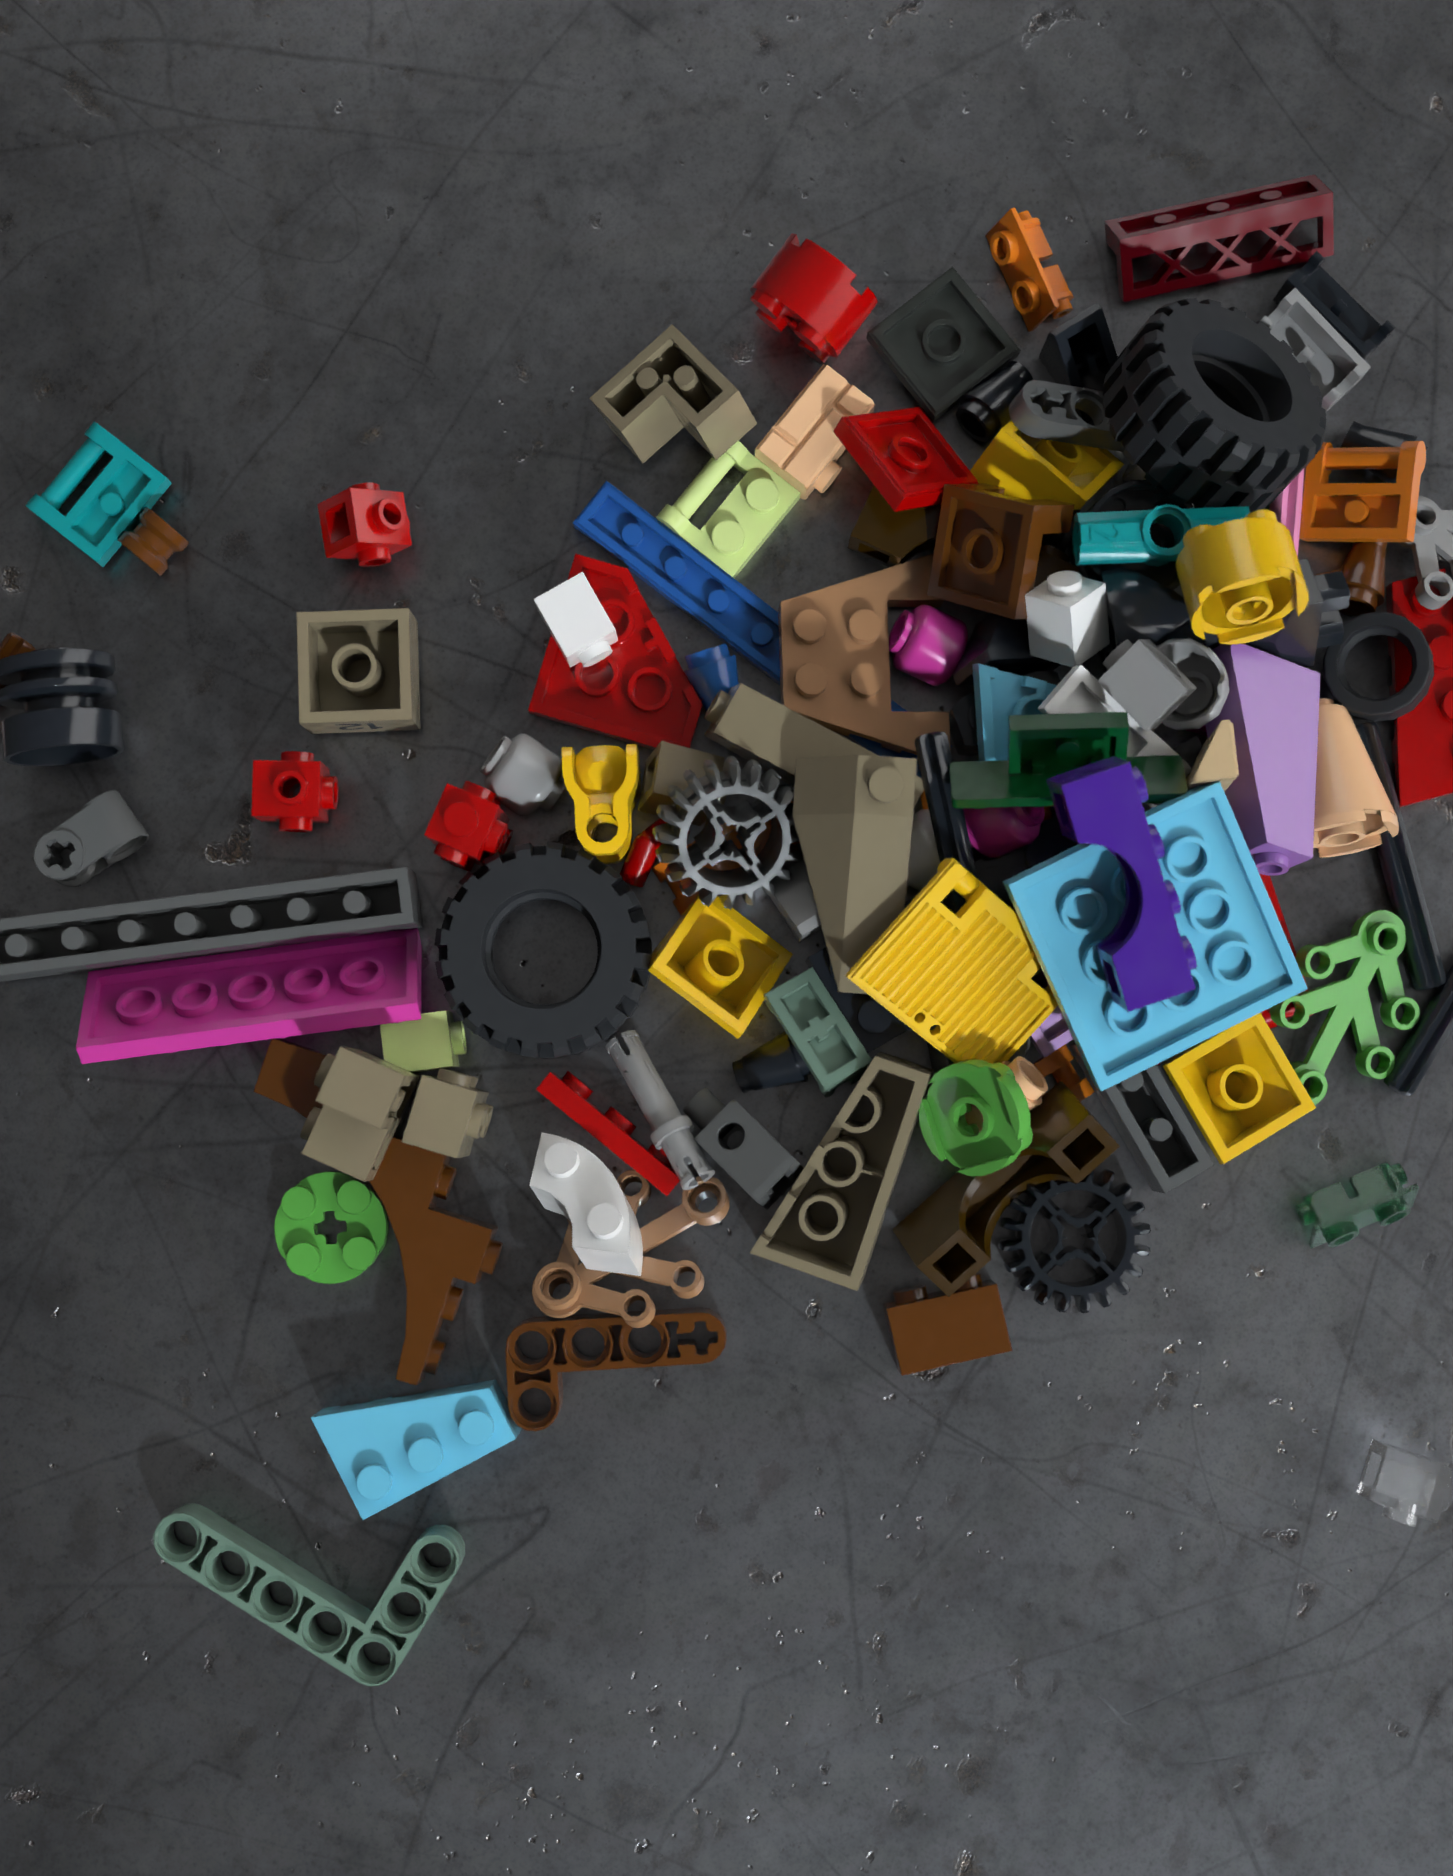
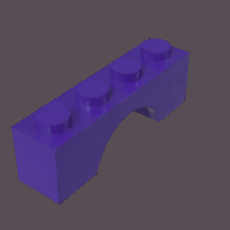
M1112 756L1046 779L1063 836L1077 843L1103 846L1117 860L1124 875L1126 899L1123 912L1114 929L1096 945L1112 1001L1127 1012H1131L1196 989L1190 971L1197 968L1196 956L1189 939L1185 935L1180 936L1174 915L1181 912V905L1174 885L1169 879L1164 881L1158 859L1163 858L1165 855L1164 845L1156 826L1153 823L1148 824L1142 802L1148 800V791L1143 775L1138 767H1131L1129 761Z

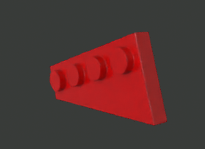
M1445 568L1439 570L1441 572L1446 573ZM1417 576L1395 581L1386 586L1387 612L1405 617L1422 631L1432 651L1434 676L1427 695L1414 710L1394 719V739L1391 740L1392 763H1395L1396 771L1395 791L1400 808L1453 794V597L1439 609L1431 610L1423 607L1415 595V588L1418 584ZM1429 584L1431 591L1435 595L1441 596L1439 590ZM1387 636L1388 656L1392 660V685L1389 686V693L1392 696L1398 693L1409 681L1412 672V656L1403 643L1394 637Z

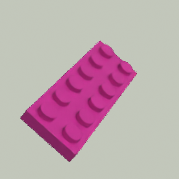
M418 928L88 971L76 1043L77 1053L81 1063L87 1064L421 1019L422 944Z

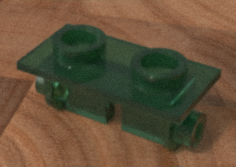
M1384 1162L1350 1177L1349 1182L1357 1197L1349 1199L1340 1182L1303 1196V1203L1296 1205L1295 1208L1304 1226L1311 1223L1314 1224L1309 1241L1311 1249L1327 1243L1330 1248L1337 1247L1357 1237L1360 1233L1358 1229L1377 1221L1381 1226H1387L1405 1218L1411 1213L1410 1207L1414 1205L1419 1190L1417 1183L1403 1189L1402 1185L1408 1183L1403 1167L1399 1163L1390 1166L1387 1162Z

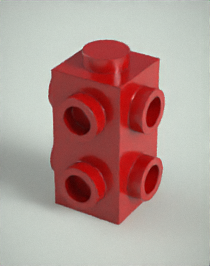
M466 780L462 789L447 783L424 833V836L436 845L433 853L439 856L441 860L465 871H471L474 863L484 866L483 860L494 855L496 852H499L500 855L505 854L510 844L513 830L508 828L510 819L500 807L501 803L495 798L496 794Z

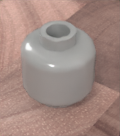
M519 734L512 740L507 736H503L490 752L480 769V772L486 776L484 788L496 794L495 798L501 804L519 816H527L538 807L545 811L550 810L565 788V784L558 780L562 772L560 757L527 734Z

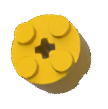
M1256 510L1244 518L1227 521L1216 526L1199 525L1187 531L1183 536L1184 548L1177 557L1176 571L1192 630L1198 637L1205 640L1204 632L1217 635L1219 644L1234 645L1253 642L1273 635L1283 629L1285 626L1282 618L1295 608L1298 616L1305 610L1309 594L1291 534L1286 526L1277 521L1275 513L1271 510Z

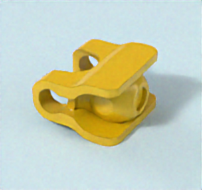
M626 744V751L619 746H590L582 748L577 754H575L573 747H562V774L564 784L574 802L575 829L579 842L583 846L584 851L595 855L604 864H617L627 857L633 843L632 813L641 791L640 756L637 744ZM610 823L618 827L617 834L612 840L604 843L593 840V835L598 825Z

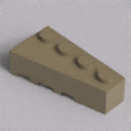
M879 1052L873 1058L766 1229L750 1251L751 1254L858 1291L864 1280L919 1115L920 1105L925 1097L934 1069L884 1052Z

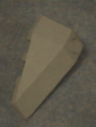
M872 755L796 758L792 818L797 836L799 837L837 990L841 993L867 994L845 975L905 909L917 759Z

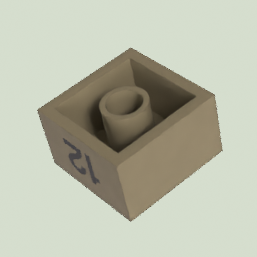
M409 608L296 612L299 724L311 734L421 730L418 622Z

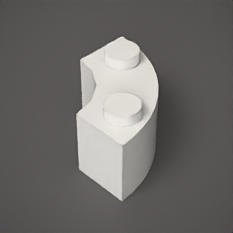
M541 1133L529 1186L544 1209L564 1215L571 1221L572 1247L585 1268L641 1276L643 1244L639 1224L631 1205L612 1172L597 1156L583 1146L557 1135Z

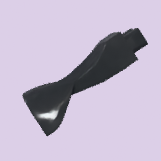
M1308 559L1299 560L1309 594L1305 610L1298 616L1295 608L1283 617L1285 627L1275 634L1243 644L1300 666L1311 667L1314 666L1317 648L1342 644L1344 628L1339 610L1348 608L1350 590L1341 569L1313 574ZM1116 568L1100 571V581L1106 583L1110 644L1098 652L1104 673L1108 671L1103 665L1104 660L1125 640H1129L1134 645L1138 640L1150 639L1157 647L1168 639L1191 638L1211 650L1221 645L1217 635L1204 632V640L1194 633L1184 597L1174 590L1132 570Z

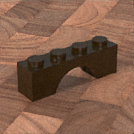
M873 486L850 535L848 549L887 567L905 563L916 555L932 551L935 548L941 504L894 512L877 488ZM1041 545L1034 588L1046 581L1053 573L1059 571L1078 572L1080 568L1070 564V557L1061 550Z
M1062 1081L1058 1082L1042 1097L1041 1105L1030 1110V1126L1033 1132L1032 1142L1027 1149L1021 1151L1014 1162L1005 1168L984 1176H966L957 1172L892 1229L917 1268L948 1297L991 1261L990 1245L996 1223L1012 1200L1026 1191L1027 1184L1035 1186L1052 1180H1064L1078 1184L1120 1147L1093 1114Z

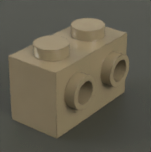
M439 1068L437 1076L422 1075L401 1142L456 1159L469 1156L474 1139L485 1137L491 1121L494 1106L485 1104L489 1092L476 1088L479 1078L451 1069Z

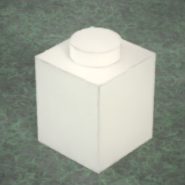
M1059 571L1051 574L1046 581L1025 594L1030 655L1073 667L1074 665H1081L1110 644L1106 583L1084 578L1075 571Z
M583 572L534 598L538 612L570 668L580 662L583 667H589L600 662L613 652L610 645L618 641L616 629Z

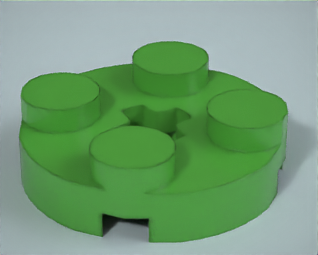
M968 1059L942 1068L929 1081L932 1085L928 1090L927 1098L922 1100L919 1109L921 1132L930 1151L940 1161L947 1159L954 1166L961 1168L957 1172L973 1177L991 1174L1010 1165L1016 1160L1021 1151L1027 1149L1031 1144L1033 1132L1030 1126L1029 1106L1021 1087L1015 1081L1012 1070L1007 1065L1000 1062L989 1063L980 1059ZM971 1104L975 1105L982 1113L984 1122L982 1123L981 1132L976 1124L968 1125L965 1114L972 1110Z
M341 1171L321 1172L304 1178L293 1188L285 1192L275 1217V1240L280 1254L286 1260L287 1266L293 1273L304 1276L313 1282L324 1284L342 1283L361 1275L375 1263L378 1255L387 1243L389 1218L384 1204L376 1191H373L367 1183ZM334 1211L336 1220L346 1221L347 1229L337 1235V1243H329L325 1234L318 1233L317 1224L325 1221V1212Z

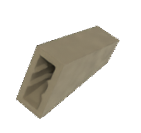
M742 683L731 687L728 693L720 689L704 716V719L711 722L704 736L747 761L750 759L756 760L760 764L761 769L765 771L774 769L780 775V780L794 787L796 758L842 755L878 756ZM916 776L914 807L924 790L922 778Z

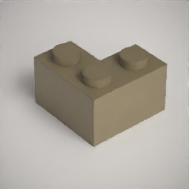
M673 324L589 398L611 431L642 463L648 460L683 427L717 460L757 424L739 390Z
M340 1046L336 1056L328 1053L322 1061L314 1080V1085L321 1088L315 1101L324 1105L322 1109L314 1107L304 1123L300 1138L307 1140L301 1154L361 1181L374 1180L420 1076L360 1049Z

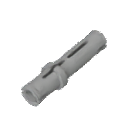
M628 1030L621 1033L630 1050L629 1055L625 1053L615 1036L605 1046L606 1051L614 1060L642 1110L646 1121L653 1130L650 1139L655 1148L658 1150L662 1148L683 1190H690L699 1186L689 1168L690 1164H693L698 1175L705 1183L715 1174V1170L694 1140L692 1132L695 1127L689 1116L681 1115L675 1101L668 1092L639 1039L638 1032L636 1030Z

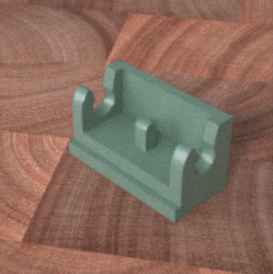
M813 967L764 994L767 1007L776 1016L819 1084V1089L825 1098L833 1095L835 1089L843 1083L849 1081L852 1085L861 1079L872 1059Z

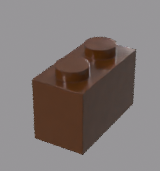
M976 1273L950 1297L942 1290L927 1293L926 1285H919L894 1291L895 1301L883 1303L895 1361L901 1376L1012 1351L997 1283L991 1279L982 1281L981 1273Z

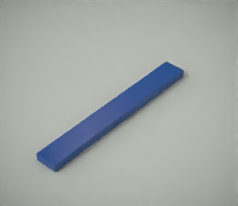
M605 481L574 520V528L719 640L727 643V646L780 686L778 612L616 487ZM891 699L892 711H906ZM853 734L846 736L852 742L878 756L917 759L916 776L922 778L917 755L903 750L901 753L881 747V743Z

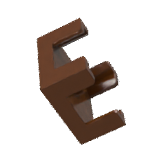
M986 483L944 484L927 595L1014 620L1027 619L1025 594L1034 589L1043 534L1068 533L1071 528L1075 504L1053 499L1024 500L1004 495L1005 488Z

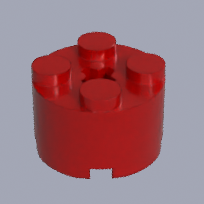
M794 233L790 234L750 288L753 294L750 300L758 307L755 312L756 315L779 333L786 326L794 331L801 339L798 344L799 347L820 364H825L830 356L834 358L839 356L878 303L876 296L869 287L860 295L850 285L856 274L844 263L807 238L800 246L797 234Z

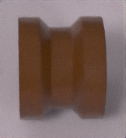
M145 507L139 514L140 523L133 531H125L118 541L158 575L162 576L168 569L167 560L174 552L183 551L189 542L151 509Z

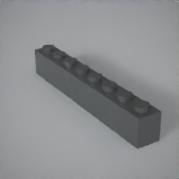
M408 867L3 918L0 919V982L423 928L416 873Z

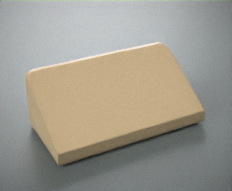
M1221 720L1203 744L1193 764L1192 771L1186 779L1188 790L1196 786L1220 781L1225 792L1238 777L1234 727L1230 720Z

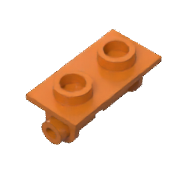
M1014 207L985 236L990 245L992 257L998 263L1010 289L1013 303L1020 312L1028 332H1031L1050 314L1053 319L1069 314L1073 310L1070 301L1074 296L1072 291L1069 290L1058 264L1045 268L1041 266L1040 262L1048 260L1053 253L1042 231L1039 219L1037 217L1032 218L1029 211L1017 213Z

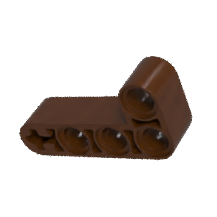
M695 1307L655 1310V1316L649 1325H652L659 1331L661 1344L653 1352L643 1353L636 1350L631 1344L630 1332L634 1327L626 1324L622 1316L595 1313L571 1315L565 1318L544 1316L525 1319L512 1330L506 1342L507 1392L510 1416L516 1425L524 1430L536 1432L550 1426L562 1408V1372L692 1365L712 1362L721 1355L726 1345L727 1330L724 1320L717 1312L710 1308ZM628 1311V1315L639 1316L644 1311ZM677 1321L676 1334L693 1332L695 1322L704 1321L706 1322L707 1330L717 1331L718 1337L710 1338L708 1348L698 1349L694 1339H678L677 1347L679 1352H669L671 1331L668 1322ZM586 1327L598 1330L605 1341L604 1350L595 1356H585L580 1353L574 1343V1336L578 1330ZM527 1331H537L542 1334L548 1343L547 1355L537 1360L524 1356L518 1344L520 1335ZM531 1388H539L545 1391L551 1400V1410L540 1416L528 1413L522 1405V1393Z

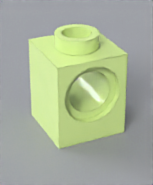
M451 1011L421 1013V1019L380 1025L384 1060L412 1073L438 1070L439 1068L459 1067L458 1055L467 1053L464 1025L462 1021L454 1022L453 1012Z

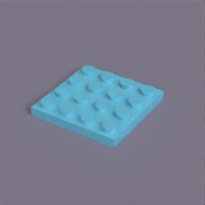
M1220 781L1196 786L1188 790L1184 795L1145 811L1148 824L1153 823L1156 826L1164 845L1165 855L1163 858L1158 859L1164 881L1169 879L1172 882L1179 897L1181 912L1174 916L1180 936L1185 935L1189 939L1196 956L1197 968L1190 970L1196 988L1194 990L1131 1012H1127L1112 1001L1096 945L1118 923L1125 905L1126 885L1124 875L1117 860L1103 846L1080 843L1003 881L1093 1084L1100 1091L1110 1088L1308 989Z

